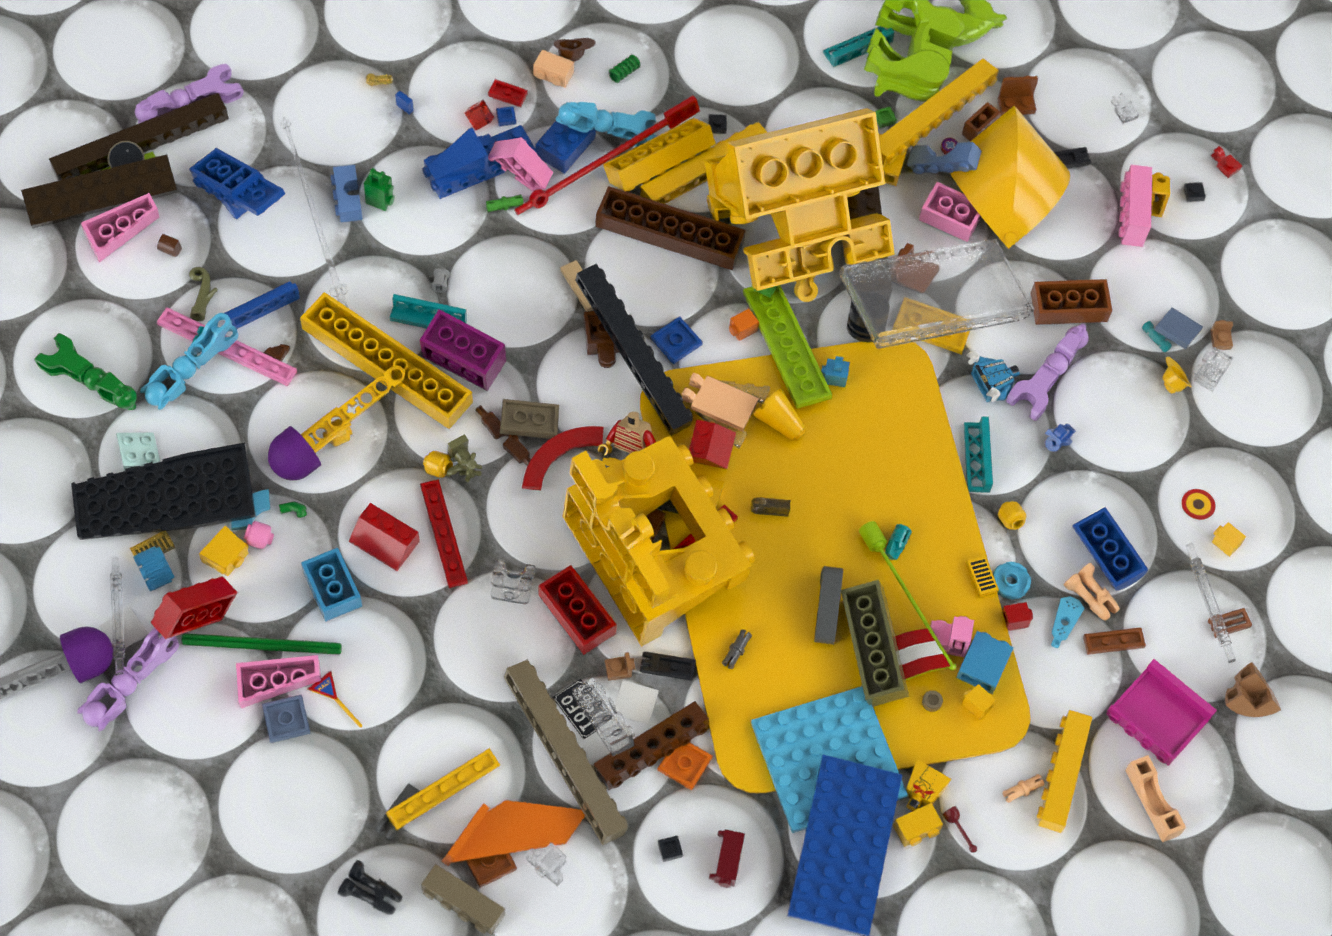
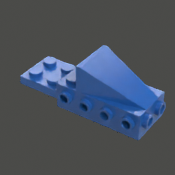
M522 125L492 137L490 134L477 137L473 128H469L442 153L431 155L424 159L422 171L424 176L429 179L432 190L436 191L441 199L505 173L501 169V164L495 160L491 162L488 159L496 141L522 137L536 153L537 150Z
M215 148L189 168L194 178L192 179L193 183L198 188H203L208 194L215 195L236 220L247 211L259 216L285 195L283 188L265 179L258 170L218 148Z

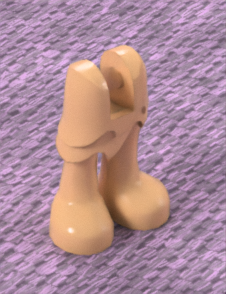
M1089 563L1078 574L1076 573L1064 583V586L1068 590L1077 593L1089 604L1092 612L1100 619L1106 621L1110 618L1109 611L1115 614L1120 608L1109 593V590L1107 591L1105 586L1102 588L1093 577L1095 567L1092 563ZM1082 582L1096 595V597H1094V596L1083 586Z

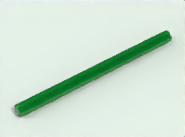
M184 633L181 638L183 645L335 655H340L342 651L341 643L191 633Z

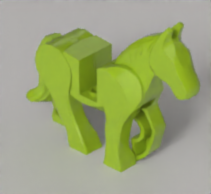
M885 0L879 10L875 25L887 29L892 28L894 31L912 38L907 57L905 58L894 51L885 36L878 29H875L867 49L869 54L864 66L865 71L873 72L878 76L874 95L879 97L885 91H893L912 100L927 101L939 92L949 74L952 48L972 43L985 36L991 29L1002 27V21L1007 20V16L995 13L991 4L986 0H959L964 7V13L956 12L950 7L934 6L928 0ZM907 8L913 12L915 18L900 15L894 11L900 13L901 9Z

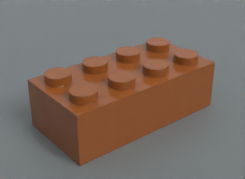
M1107 279L1034 282L1030 293L1036 325L1108 322L1113 311Z

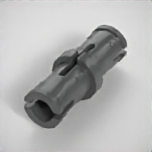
M740 630L735 642L731 643L729 646L730 650L722 661L725 667L729 660H731L728 668H734L739 656L743 655L745 652L744 648L752 637L750 632L743 638L746 630Z

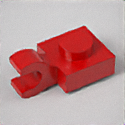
M1220 146L1214 149V153L1211 154V157L1218 162L1216 167L1228 179L1242 168V165L1231 154L1226 156Z

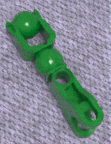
M58 333L53 338L57 348H59L57 353L54 355L39 353L34 358L37 366L51 376L65 374L82 383L89 390L97 391L103 400L116 405L118 408L136 409V391L131 386L124 385L111 372L106 373L102 368L94 367L87 359L77 354L72 340L67 336Z

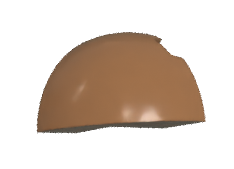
M1253 662L1245 666L1234 677L1236 683L1226 691V706L1240 715L1263 717L1281 711L1274 693Z

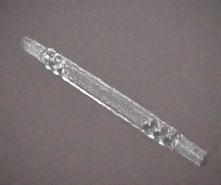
M1188 543L1186 548L1191 559L1190 565L1219 644L1224 649L1228 663H1233L1236 661L1230 645L1232 642L1201 558H1198L1193 543Z
M112 557V573L110 574L112 645L116 676L124 674L125 659L123 588L119 557Z

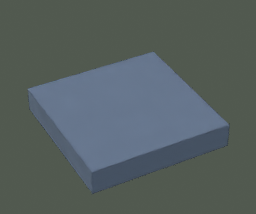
M1172 307L1154 330L1187 349L1200 333L1203 326Z
M302 694L262 704L270 743L311 734Z

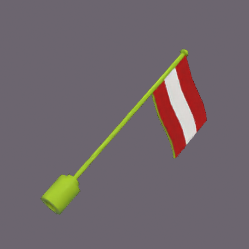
M875 521L864 524L859 529V533L872 552H881L926 626L925 629L909 631L895 636L905 680L930 671L946 668L955 670L956 664L952 663L883 549L886 547L887 540Z

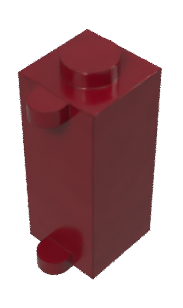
M727 829L724 831L719 830L717 836L723 837L717 870L716 874H709V879L714 880V883H718L721 887H734L745 833Z

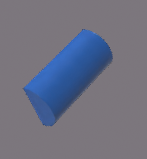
M1106 507L1072 525V528L1116 591L1129 587L1147 573V566Z

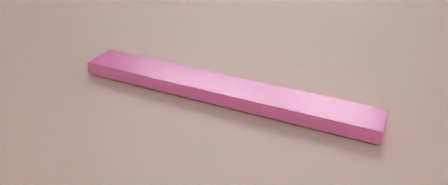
M166 308L157 320V325L193 341L195 335H198L196 332L199 326L205 327V325L169 308ZM237 340L225 351L218 352V354L287 387L297 373L296 368Z

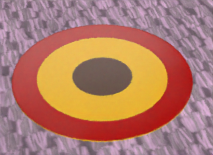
M1192 489L1187 491L1182 497V508L1188 516L1203 520L1213 515L1216 505L1213 497L1208 492L1201 489Z

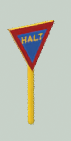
M331 671L323 676L321 681L314 683L307 689L334 699L359 728L363 727L337 697Z

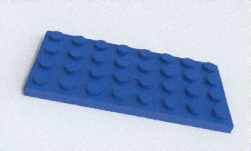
M822 755L789 904L788 917L863 936L870 935L902 774Z

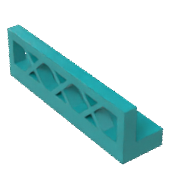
M879 26L824 49L823 53L831 65L836 67L868 53L867 49L872 37L871 35H873L875 29L881 31L889 44L893 43L895 32L892 28L886 30L884 27Z
M393 294V308L390 314V321L427 329L438 312L437 310L440 309L464 323L467 322L466 309Z
M981 416L979 423L964 422L963 425L966 480L969 492L990 493L993 486L989 417ZM968 428L979 429V434L974 438L969 433ZM973 443L980 448L976 455L969 448ZM974 460L981 465L977 472L970 465ZM977 477L982 482V487L972 486L971 481Z

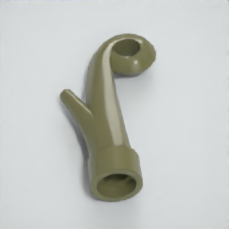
M194 267L190 270L189 276L192 280L202 281L196 302L191 308L190 318L195 321H203L207 305L218 289L214 288L210 291L209 273L202 267Z

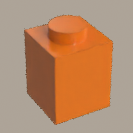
M749 308L730 318L729 331L739 341L758 331L759 321Z

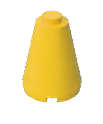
M780 388L761 406L762 408L759 407L753 414L757 419L790 440L794 438L799 440L805 434L803 422Z

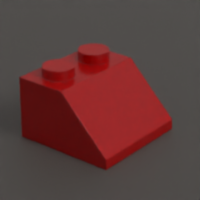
M696 420L689 447L693 463L727 469L736 432L716 423Z

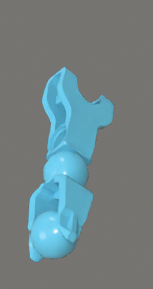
M566 102L560 107L558 116L555 118L558 123L583 133L595 129L598 132L607 131V134L628 140L656 123V116L651 112L641 110L635 115L620 112L610 113L606 110H597L596 104L589 102ZM652 134L634 146L637 147L655 138L657 135Z
M224 313L216 314L205 325L202 334L188 347L187 352H184L185 356L176 358L172 367L161 365L149 378V382L140 389V393H145V399L149 404L158 406V410L163 409L168 402L175 400L186 390V382L183 379L193 377L196 373V368L200 369V366L206 364L218 352L228 349L238 339V331L232 326L229 316ZM225 320V324L219 328L218 322ZM227 332H233L230 337H225ZM198 352H202L199 356L195 357ZM170 376L176 382L168 390L166 385L161 382Z

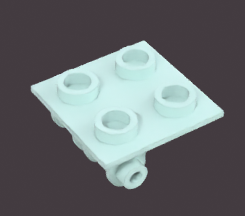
M116 433L124 470L131 467L133 469L135 467H142L150 462H153V464L160 462L154 433Z

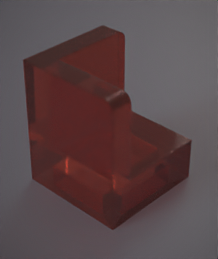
M484 100L475 103L464 112L475 130L486 126L494 119V115Z

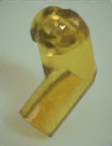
M369 73L366 76V83L370 86L392 84L393 82L392 75L375 76L373 73Z

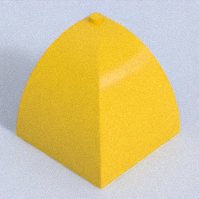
M1015 105L970 141L982 151L977 170H969L968 172L953 171L950 173L976 211L1008 249L1046 217L1060 200L1070 181V171Z

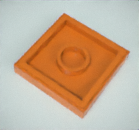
M689 742L687 745H681L675 749L671 755L665 756L657 771L693 790L713 755Z

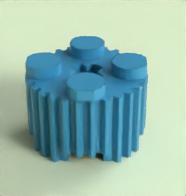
M153 546L133 556L137 566L142 565L139 570L144 580L149 579L145 581L149 591L156 590L172 582L171 579L175 578L160 546L157 548Z

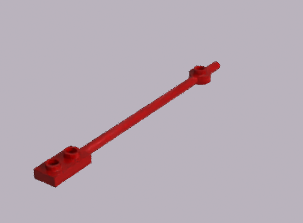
M692 95L663 113L665 119L549 189L533 191L529 201L514 209L516 215H520L533 206L535 208L545 206L548 202V197L665 126L672 129L699 113L700 109L697 99Z

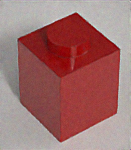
M1027 602L1006 605L1002 609L1008 631L1028 628L1031 620H1033V613L1031 608H1028Z

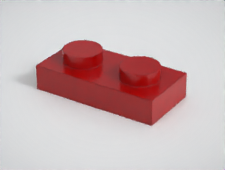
M497 79L494 80L488 91V97L518 107H522L528 95V90Z

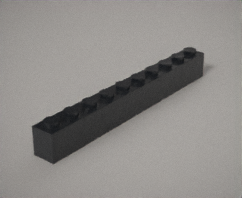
M596 263L578 272L575 279L576 283L670 436L689 427L693 421L690 409L684 406L682 396L674 390L673 382L670 377H666L660 361H656L651 346H647L643 333L635 327L633 317L627 314L623 301L618 299L615 294L614 286L606 280L604 270L599 268Z

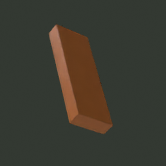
M1142 628L1089 633L1083 636L1087 655L1141 649L1146 646Z

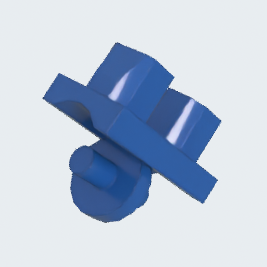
M1059 424L1056 429H1048L1046 434L1049 437L1045 441L1046 448L1049 451L1055 452L1062 446L1070 445L1073 442L1070 437L1076 430L1070 424Z

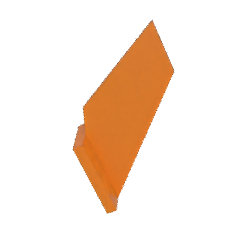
M505 800L489 810L490 807L483 803L441 862L449 866L450 863L564 845L568 842L585 815L581 809Z

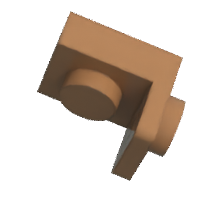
M1219 320L1214 322L1210 330L1213 350L1232 349V321Z
M625 652L624 657L605 660L608 681L632 677V670H635L634 658H630L629 652Z

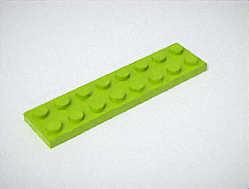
M781 285L777 287L771 297L755 291L752 286L744 288L743 294L751 312L759 321V329L796 409L832 399V393Z

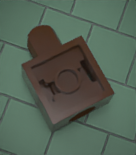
M584 312L583 324L587 355L598 354V361L601 367H613L616 363V353H619L618 349L595 312Z

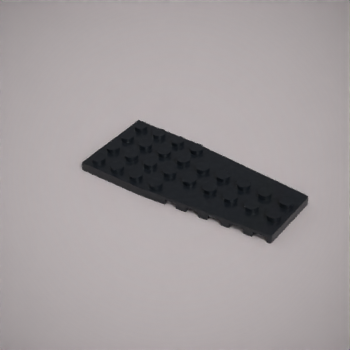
M245 442L184 453L162 459L163 461L153 464V462H150L135 469L131 467L123 472L115 474L111 472L107 473L104 477L96 479L92 477L88 478L85 482L71 483L77 537L80 540L199 528L256 517Z

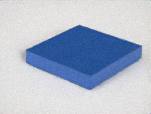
M680 316L653 333L650 337L673 364L703 345V341Z

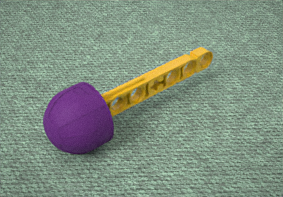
M392 366L381 377L375 379L339 408L335 407L302 434L292 426H289L277 435L271 442L268 450V462L274 473L286 480H300L320 467L321 462L316 452L350 427L354 419L388 394L391 387L394 389L401 384L405 378L404 369L401 366ZM398 370L401 372L402 377L395 380L391 377V372ZM384 382L387 385V389L385 391H378L376 384ZM368 393L371 395L372 400L369 403H364L361 400V396ZM357 399L358 403L363 408L361 409L360 406H358L355 408V414H353L352 412L347 413L348 406L352 408L355 405H357V402L355 401ZM339 417L342 420V424L340 426H333L331 419ZM318 429H325L327 432L326 437L318 438L316 436Z

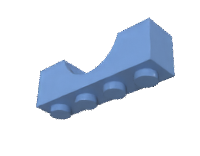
M973 142L957 143L948 154L936 156V153L928 145H916L911 149L907 165L916 174L930 172L952 173L953 171L968 172L969 170H977L982 151Z

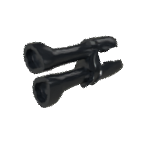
M356 860L353 864L348 878L344 879L337 892L342 897L353 896L372 905L374 909L387 915H393L396 909L384 901L383 898L386 896L398 903L403 898L396 889L383 882L380 878L377 881L366 874L364 864L359 860ZM353 881L374 890L375 895L360 888Z

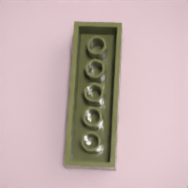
M878 579L841 590L866 701L869 705L877 706L909 697L886 595L881 582Z

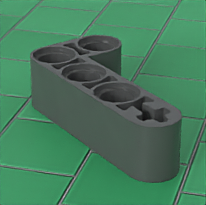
M823 566L814 642L832 645L835 643L843 568Z

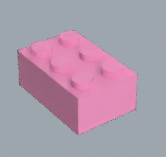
M936 182L922 207L919 217L920 221L966 242L969 241L981 219L980 214L963 193L939 182Z

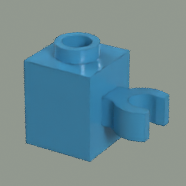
M836 356L835 360L827 358V363L822 365L821 370L827 384L845 387L850 362L843 361V357Z

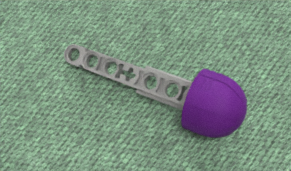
M79 627L61 634L60 642L63 652L0 678V699L69 670H72L79 683L101 675L108 669L113 659V646L109 637L94 627ZM50 666H55V667L52 668V669H46V668H48V667H50ZM36 674L35 676L27 677L28 675Z

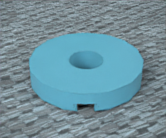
M1006 562L997 566L993 572L999 589L997 594L1003 598L1019 599L1028 592L1031 585V577L1028 574V570L1021 564ZM1013 577L1017 583L1010 584L1006 578Z

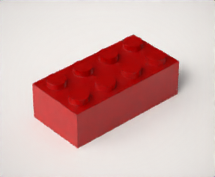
M572 565L538 585V595L583 655L616 634L617 624Z
M223 576L215 579L211 578L206 582L196 583L187 588L183 587L174 592H168L163 596V601L154 612V617L150 623L165 639L213 624L223 619L238 592Z

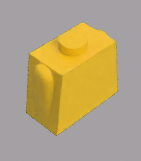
M224 526L203 548L199 556L201 562L217 570L219 573L229 576L235 568H239L243 564L244 558L249 554V547L247 543L237 537L227 526Z

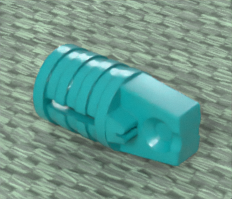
M902 524L895 526L885 551L889 559L897 560L904 550L912 533L909 527Z

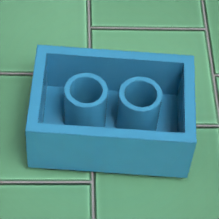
M338 548L301 562L303 574L325 622L362 607L361 596Z

